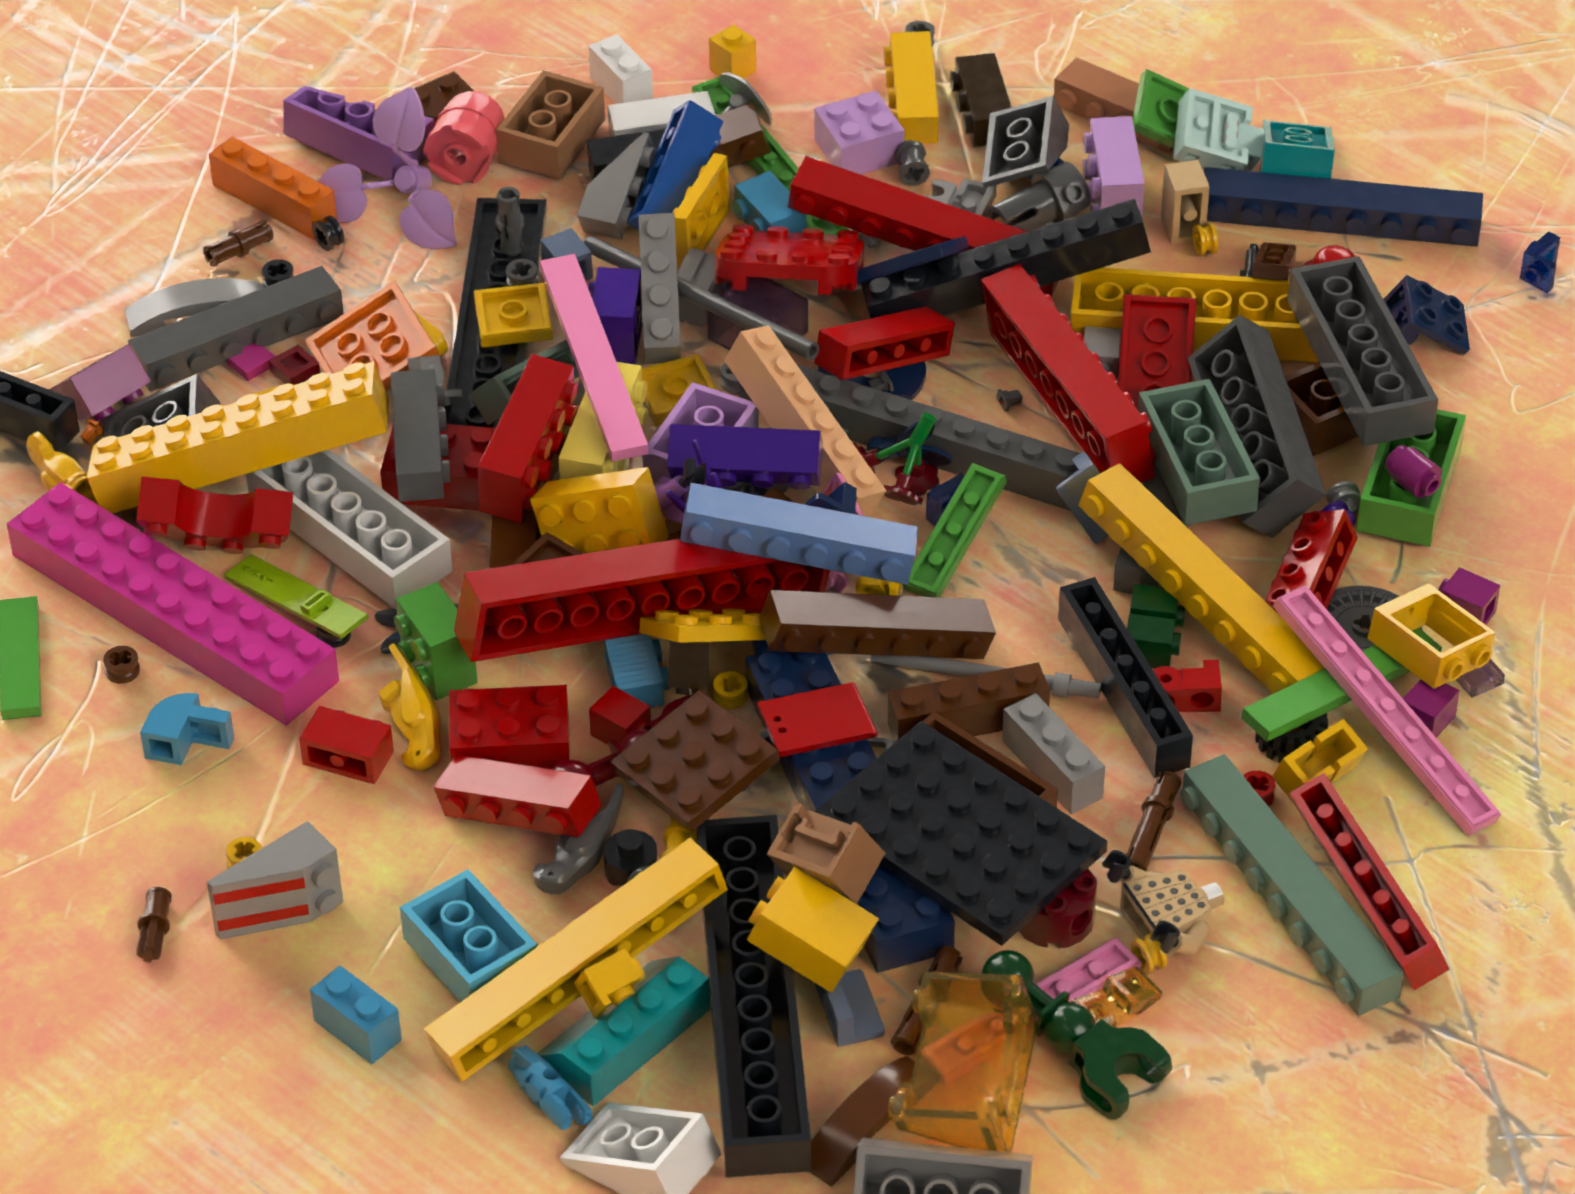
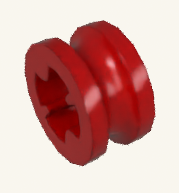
M1260 770L1245 773L1243 775L1244 778L1269 807L1275 797L1276 784L1274 778L1267 772Z

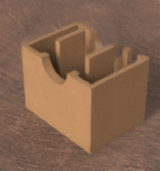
M796 802L768 850L767 855L787 876L796 866L857 904L883 859L885 852L860 824L853 822L850 825L810 811L803 804Z

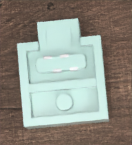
M1189 88L1178 103L1173 159L1181 162L1199 160L1202 168L1211 167L1252 171L1262 159L1264 129L1249 125L1252 121V106Z

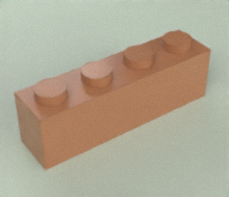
M1076 57L1055 77L1054 98L1060 108L1088 120L1090 118L1132 116L1133 119L1139 83ZM1135 132L1136 140L1168 154L1173 150L1164 144Z

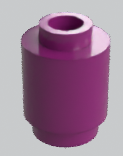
M1400 445L1389 454L1385 463L1389 476L1415 497L1430 496L1440 487L1442 481L1441 468L1414 447Z

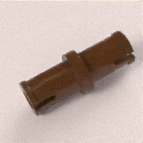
M261 220L257 224L241 231L235 229L228 233V237L204 246V257L207 262H210L212 267L234 256L243 257L249 253L250 249L273 240V230L266 220Z

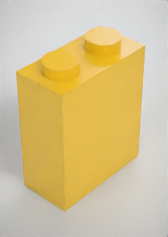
M794 866L785 880L778 876L766 895V898L770 900L769 903L761 900L753 911L749 922L754 924V927L747 941L832 993L865 945L879 918Z

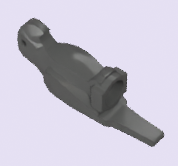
M616 785L606 810L604 809L599 814L596 813L580 838L560 835L556 846L555 860L549 864L542 865L539 863L533 870L534 883L537 888L550 894H562L598 865L604 854L603 847L607 839L611 837L624 797L623 785Z

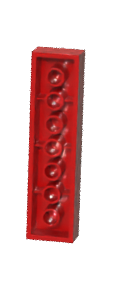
M1017 264L981 279L991 336L1081 452L1084 451L1086 455L1091 456L1092 463L1100 473L1120 463L1140 483L1155 478L1153 462L1156 461V454L1152 444L1149 442L1148 434L1152 433L1149 418L1144 412L1139 413L1135 408L1131 395L1127 391L1122 392L1115 375L1111 371L1106 372L1098 354L1095 351L1090 352L1082 334L1073 331L1066 314L1057 311L1050 294H1044L1041 291L1036 277L1033 274L1028 275L1024 268Z

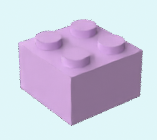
M877 90L814 108V140L830 164L858 174L899 164L896 161L895 151L898 145L904 142L905 130Z

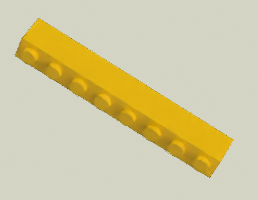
M1120 463L1088 480L1078 506L1144 568L1165 591L1175 597L1191 616L1196 618L1245 668L1249 669L1272 694L1325 669L1285 620Z
M691 838L669 851L667 855L646 870L638 873L621 888L606 896L600 903L579 918L574 919L568 926L547 941L539 944L533 951L512 966L507 967L501 974L480 989L472 992L462 1002L425 1027L424 1031L435 1054L461 1082L466 1080L578 999L581 994L574 982L583 970L624 948L631 958L636 957L726 892L728 889L719 864Z

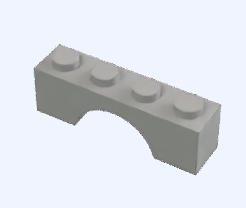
M674 213L638 214L645 364L665 363L681 358Z

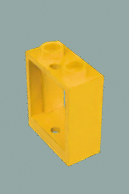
M1428 583L1374 608L1367 639L1435 689L1488 663L1492 655L1491 648L1495 632ZM1426 625L1455 647L1440 653L1412 631Z

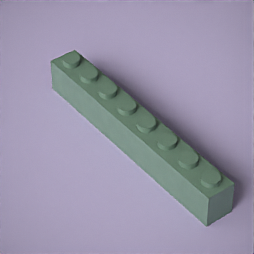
M1223 754L1185 770L1183 789H1181L1180 795L1186 809L1193 811L1197 815L1207 835L1217 840L1224 849L1228 861L1238 866L1245 875L1249 887L1254 892L1258 891L1267 902L1273 917L1280 919L1290 931L1294 943L1298 947H1303L1312 958L1318 973L1325 975L1333 984L1339 999L1345 1004L1348 1003L1354 1012L1360 1016L1400 998L1404 973L1402 968L1230 759Z

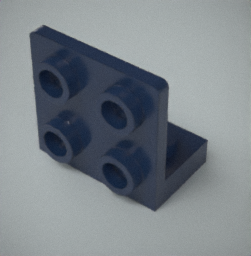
M1406 275L1383 299L1408 345L1413 344L1421 333L1465 355L1470 350L1464 304L1455 296L1446 295L1434 289L1427 282L1418 281Z

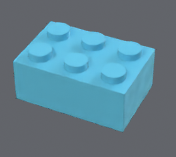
M469 869L400 906L403 939L459 1002H462L472 992L480 989L501 974L507 967L515 964L538 946Z

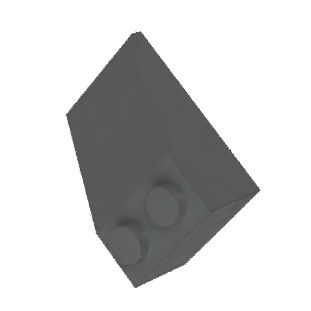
M1054 96L990 113L982 176L984 188L1048 171L1066 150L1069 123Z
M195 374L104 417L103 438L108 436H116L117 438L125 436L145 425L152 427L162 425L178 415H186L188 417L199 414L209 406L221 405V402L202 379Z

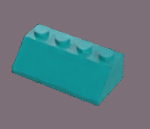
M680 956L650 961L643 967L645 979L634 986L635 994L623 1000L616 1006H613L611 1003L605 1012L597 1018H594L591 1011L587 1012L537 1053L541 1058L549 1062L580 1097L592 1107L710 1010L709 978Z

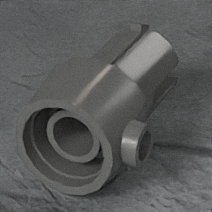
M1065 162L1051 167L1048 171L1033 174L1031 186L989 208V216L992 220L1001 216L1004 221H1007L1004 224L1029 232L1052 223L1055 224L1073 218L1090 206V192L1078 169L1073 164Z

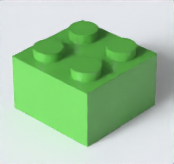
M435 582L396 598L398 615L394 616V623L401 642L397 643V646L412 664L433 697L439 700L448 696L449 690H462L477 684L476 662H470L454 633L457 608L440 584Z

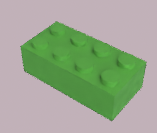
M1437 409L1433 433L1379 443L1360 498L1357 531L1431 546L1462 448L1466 415ZM1400 445L1414 447L1441 468L1442 481L1440 487L1430 496L1415 497L1389 476V471L1385 468L1389 454Z

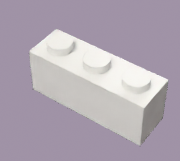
M708 91L607 105L610 137L664 130L667 127L673 110L688 100H692L715 115Z

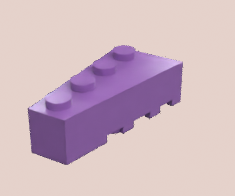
M303 86L283 100L284 135L320 150L329 156L355 165L386 181L393 180L397 170L402 166L408 165L393 152V144H383L377 138L373 128V118L376 111L375 103L363 100L362 102H345L344 95L308 86ZM424 116V138L421 145L415 151L406 152L400 149L412 160H417L418 164L427 158L426 153L425 155L423 153V147L430 131L434 128V118Z

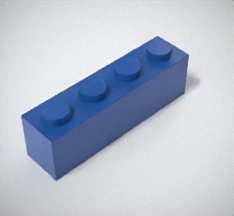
M688 100L673 110L627 224L639 231L638 214L672 213L675 208L680 206L684 200L687 188L693 186L698 178L700 168L708 163L711 152L718 146L721 140L719 131L723 120L692 100Z

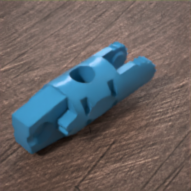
M528 1046L513 1049L508 1069L524 1093L559 1130L568 1129L572 1124V1119H574V1122H577V1125L591 1122V1119H593L592 1109L549 1062L541 1058Z

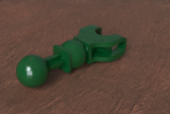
M1012 950L999 951L990 956L985 962L981 972V981L985 992L992 999L1000 1003L1011 1004L1019 1002L1037 1017L1034 1033L1038 1037L1044 1034L1045 1040L1052 1049L1061 1054H1071L1069 1065L1079 1074V1089L1082 1099L1104 1117L1116 1120L1128 1110L1129 1092L1117 1076L1121 1074H1134L1153 1084L1160 1082L1171 1073L1172 1061L1169 1053L1147 1032L1133 1027H1113L1103 1019H1100L1095 1024L1093 1015L1086 1007L1076 1002H1068L1070 994L1067 991H1063L1053 999L1034 983L1033 967L1030 961L1021 953Z

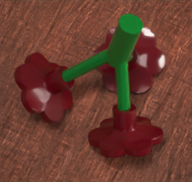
M924 412L910 438L880 452L874 450L867 453L862 446L852 442L874 474V466L881 464L883 458L910 447L906 464L899 466L895 470L896 485H884L886 489L884 495L887 498L910 505L922 504L923 499L919 496L926 494L928 490H934L939 487L938 468L935 465L925 464L922 459V445L936 422V418L933 415Z

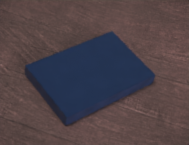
M966 236L959 237L860 268L857 274V285L966 251L969 248Z

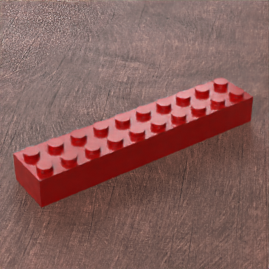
M680 539L465 572L454 633L470 662L642 634L639 633L640 617H655V611L657 610L677 611L679 615H689V610L693 609L710 610L712 614H722V609H743L745 613L760 614L770 590L825 592L830 570L680 541Z

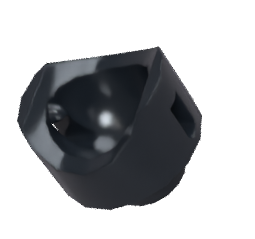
M626 829L617 832L607 839L603 847L605 877L613 886L626 884L629 875L640 867L651 866L658 861L656 842L650 835L642 831Z

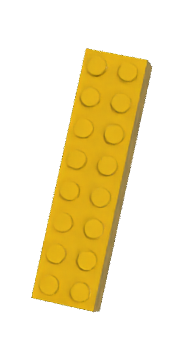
M1106 267L1076 275L1074 278L1070 325L1075 333L1080 332L1083 337L1085 326L1121 328L1122 330L1124 294L1196 298L1193 353L1236 317L1241 315L1269 331L1279 360L1319 362L1288 303L1290 280Z
M361 362L353 363L337 373L330 375L320 373L300 384H283L276 387L272 392L263 395L249 394L240 398L236 403L225 406L220 404L212 405L204 409L202 413L188 417L186 415H178L168 420L165 424L155 427L150 425L141 426L131 434L118 438L116 436L105 437L93 445L87 480L98 505L113 514L138 506L142 476L180 480L182 484L192 489H197L387 433L389 399L375 362L367 364Z

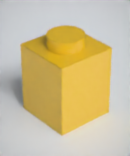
M735 24L710 37V71L719 77L723 72H729L743 79L756 72V39Z

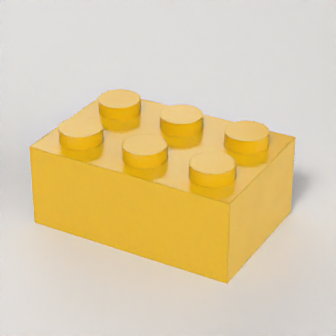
M649 467L547 481L530 499L541 536L548 532L584 554L666 541L669 537Z

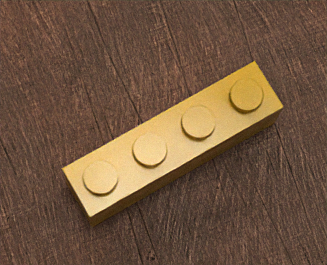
M930 31L890 33V46H884V67H888L885 69L886 88H892L887 89L889 109H894L891 112L905 130L904 141L913 140L922 144L938 143L939 114Z

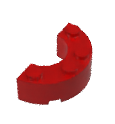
M142 476L136 521L144 528L145 535L184 542L183 547L190 550H205L206 546L221 547V551L225 553L243 554L244 548L263 547L279 549L281 548V543L285 542L289 537L294 492L256 488L253 492L247 494H216L192 489L182 484L180 480Z

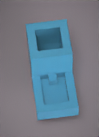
M197 693L177 694L160 701L152 708L140 731L145 759L178 765L183 764L192 743L230 749L234 740L231 712L200 706L199 694Z

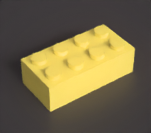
M617 362L642 430H645L648 420V409L643 408V403L647 392V382L642 381L641 366ZM586 391L558 458L560 480L629 469L628 458L612 462Z

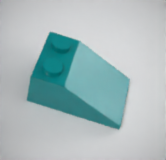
M1263 120L1264 141L1262 159L1260 160V172L1331 179L1335 152L1331 127Z

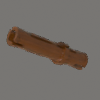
M1162 771L1158 773L1150 796H1147L1143 801L1142 817L1126 853V856L1131 861V865L1143 871L1148 870L1164 824L1172 818L1174 813L1173 802L1181 787L1182 780L1171 771H1165L1164 774Z
M947 945L939 947L928 971L923 972L919 978L918 991L890 1042L898 1053L909 1056L916 1052L939 1003L949 995L952 988V978L963 960V957L960 956L961 953L957 949Z

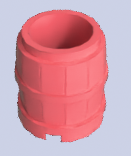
M469 91L453 97L439 114L435 127L430 131L423 147L424 155L426 153L429 159L428 166L430 170L439 178L452 184L461 185L463 181L473 180L472 184L477 183L486 175L493 156L497 153L496 129L505 119L501 107L494 99L481 92Z

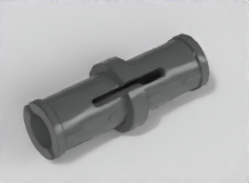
M504 187L497 193L499 214L496 217V226L501 234V251L506 255H517L524 248L521 231L524 227V216L520 212V193L516 188Z

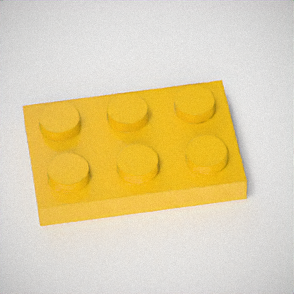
M713 153L708 163L700 168L698 178L693 186L687 188L684 200L680 206L672 212L675 217L677 271L690 248L706 250L731 210L727 155Z
M693 609L689 610V615H679L677 611L657 610L655 611V617H640L639 633L678 643L766 640L759 619L760 614L745 613L743 609H722V614H712L710 610Z

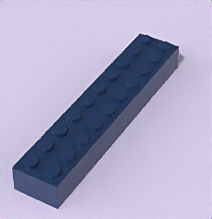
M767 651L745 657L746 679L748 682L747 691L764 729L766 727L757 708V702L841 685L826 653ZM868 739L780 757L779 762L798 803L803 804L808 810L815 812L816 809L877 758ZM879 864L857 903L858 906L879 918L864 945L876 973L934 958L939 947L944 945L954 948L955 920L952 913Z

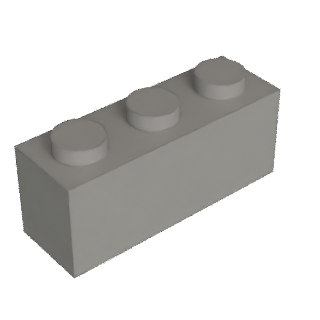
M1036 693L1004 708L1002 741L1033 774L1058 789L1057 800L1070 814L1103 799L1104 764Z

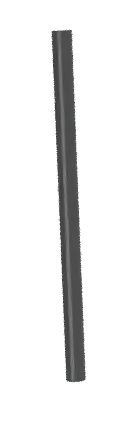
M588 236L584 240V244L590 249L593 256L618 268L641 269L640 258L594 236ZM677 276L678 297L746 330L769 325L786 349L808 360H813L818 355L819 345L816 342Z

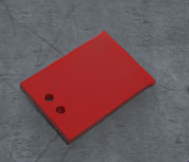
M854 682L757 702V708L772 743L778 750L779 757L875 738L878 735Z

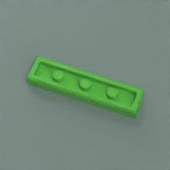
M974 463L971 464L913 563L908 585L903 584L905 590L922 597H941L1007 483L1005 475Z
M37 596L0 600V712L2 720L41 716L40 634Z

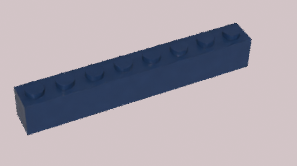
M1204 167L1203 172L1210 186L1207 221L1478 247L1482 221L1483 193Z

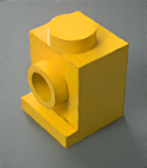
M624 948L583 970L574 984L594 1018H597L605 1012L611 1003L613 1006H616L623 1000L635 994L634 986L645 979V973L639 961L634 957L631 958Z

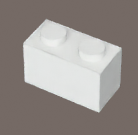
M618 34L588 45L590 78L598 86L604 88V92L615 104L653 99L652 69Z

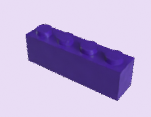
M670 425L667 469L671 479L678 475L683 476V464L686 459L694 458L696 466H700L692 445V441L697 439L705 454L711 473L716 472L722 486H733L736 482L750 483L758 488H769L773 484H788L790 488L798 490L809 489L811 485L820 486L823 440L819 430Z

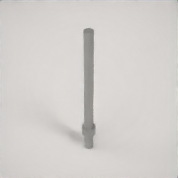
M871 655V662L961 677L1006 669L941 657ZM1056 672L1054 676L1044 674L1052 695L1068 698L1069 694L1100 698L1101 683L1072 679L1071 674Z

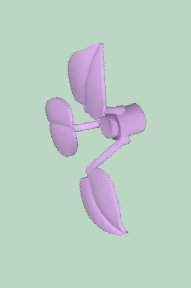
M408 87L385 99L377 107L373 118V128L377 138L383 144H393V152L408 165L400 167L393 180L362 184V174L357 166L338 164L329 168L318 182L334 190L337 221L343 223L355 221L364 213L367 207V197L363 190L396 186L402 193H412L408 198L411 205L402 210L399 218L404 235L414 244L425 248L443 249L453 247L457 242L454 233L453 211L448 199L439 191L428 190L432 183V175L429 169L418 165L417 160H412L400 150L402 149L406 152L415 151L421 145L425 134V119L420 98L415 88Z

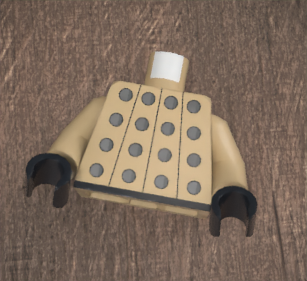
M1112 850L1102 862V866L1110 869L1107 873L1110 882L1117 883L1120 880L1122 883L1120 911L1139 939L1144 941V937L1152 933L1150 939L1162 943L1160 949L1166 953L1167 959L1177 953L1189 956L1194 955L1210 933L1211 909L1224 905V896L1220 886L1214 882L1197 888L1187 872L1182 870L1168 873L1143 871L1131 865L1130 859L1123 852Z

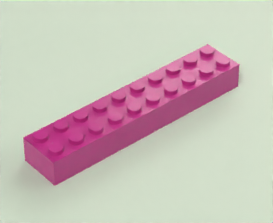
M61 482L7 523L14 557L286 726L339 682L335 648L152 537L145 535L142 531Z

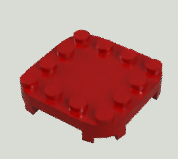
M734 225L733 232L723 237L715 252L714 281L715 284L733 283L732 290L746 291L750 283V277L818 281V295H832V289L854 291L857 288L858 271L860 268H863L864 243L859 239V232L854 230H840L838 235L824 234V230L818 228L803 229V233L789 232L787 227L781 226L769 227L768 231H754V227L751 225Z

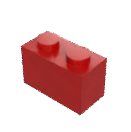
M320 705L299 738L303 765L374 785L394 752L391 725Z

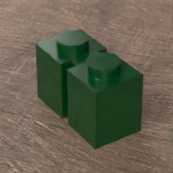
M1134 584L1127 629L1151 668L1170 666L1171 656H1179L1182 633H1177L1175 630L1176 628L1183 629L1186 609L1179 605L1178 599L1165 591L1163 587Z

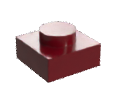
M299 345L269 360L270 371L284 384H300L308 381L312 376L320 374L319 362Z

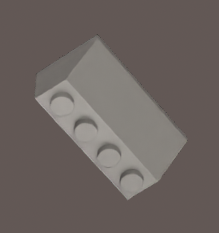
M861 1138L857 1147L854 1194H1030L1033 1154Z

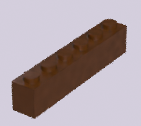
M770 590L759 616L769 650L781 652L984 659L996 634L984 599Z

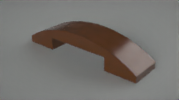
M908 1056L901 1057L874 1073L834 1111L812 1139L811 1171L809 1172L832 1187L856 1163L857 1147L861 1138H872L906 1104L913 1108L939 1083V1077Z

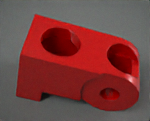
M1219 659L1203 660V668H1183L1177 670L1170 666H1161L1153 670L1178 712H1221L1222 684Z

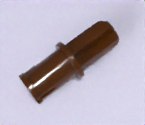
M153 887L147 890L144 912L137 922L140 934L136 954L147 963L160 958L164 935L170 929V921L167 918L172 894L169 890L162 887Z

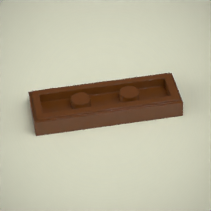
M1263 242L1253 263L1252 278L1288 281L1296 259L1297 246Z

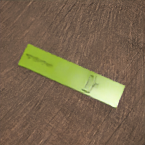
M250 554L224 574L225 579L340 639L344 638L368 619L367 613L253 554Z

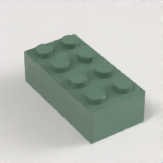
M1206 379L1139 392L1138 411L1139 413L1144 412L1147 415L1152 426V433L1148 435L1149 442L1152 444L1156 454V461L1154 462L1184 525L1257 511L1260 478L1211 380Z

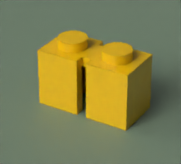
M1343 718L1317 735L1313 742L1311 740L1284 757L1272 777L1295 805L1290 792L1322 773H1325L1331 784L1357 767L1368 748Z

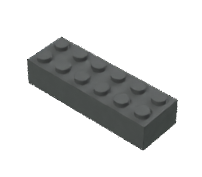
M1360 256L1291 269L1288 303L1363 446L1433 433L1438 398Z
M1239 315L1187 359L1195 381L1211 380L1260 478L1257 511L1240 514L1242 523L1273 538L1326 496V492L1270 333L1267 329Z

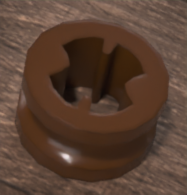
M116 646L105 653L103 658L105 674L111 682L125 684L137 678L140 673V665L137 652L132 647Z

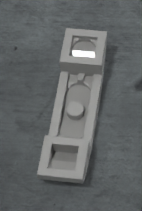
M212 278L179 283L157 290L125 308L130 337L139 336L165 326L164 320L192 316L266 286L265 284L244 279Z

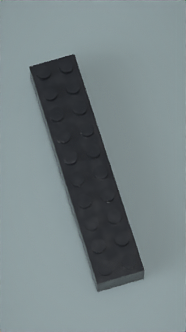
M777 815L709 819L696 828L697 844L719 864L728 889L702 908L725 1177L811 1171V1136L793 969L747 941L754 927V924L749 922L750 916L761 900L769 903L770 900L766 898L769 889L778 876L783 878V871L767 855L768 850L779 833Z

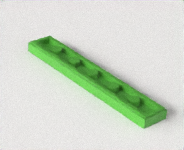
M1417 628L1412 631L1441 653L1442 647L1423 630ZM1376 645L1363 650V653L1388 682L1410 672ZM1323 669L1243 708L1241 719L1268 742L1352 699L1330 673Z

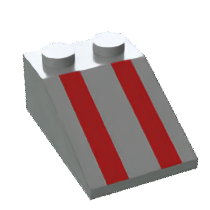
M308 821L207 881L215 934L219 939L309 923L321 915L333 911L339 904L343 903L337 849Z

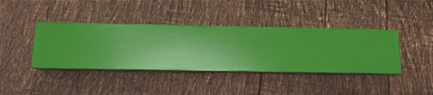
M719 77L692 86V93L708 91L715 116L723 113L729 106V100L733 94L719 83ZM762 125L771 153L749 160L747 163L757 175L770 171L790 191V185L799 168ZM806 214L807 228L822 229L824 234L838 235L840 230H850Z

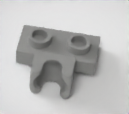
M963 178L957 189L956 183L936 179L932 181V196L926 195L925 197L986 217L996 197V185L984 188L982 182Z

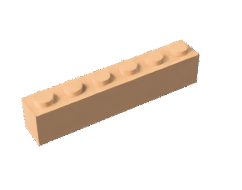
M770 326L741 331L724 359L729 369L771 428L821 431L823 453L820 486L812 487L817 493H822L836 472L842 474L846 483L857 488L856 501L863 515L870 517L886 493L884 486Z

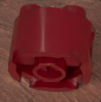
M1087 869L1019 930L1021 935L1033 944L1048 948V943H1058V948H1067L1083 941L1092 931L1097 894L1096 877Z

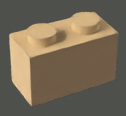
M1199 160L1170 163L1164 166L1161 219L1171 244L1193 242L1194 225L1200 224L1203 228L1206 227L1210 186Z

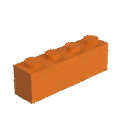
M231 136L208 153L213 186L307 237L315 240L312 231L313 223L317 221L323 222V218L328 215L333 216L337 220L333 189L245 142Z

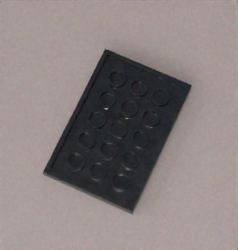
M920 721L815 810L816 813L850 825L853 822L860 824L885 852L880 862L881 866L1001 946L1107 852L1108 841L923 721Z

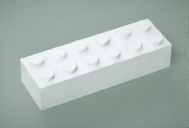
M330 450L246 474L248 493L253 492L256 488L294 492L290 529L395 610H397L396 598L438 582L453 571L449 538Z

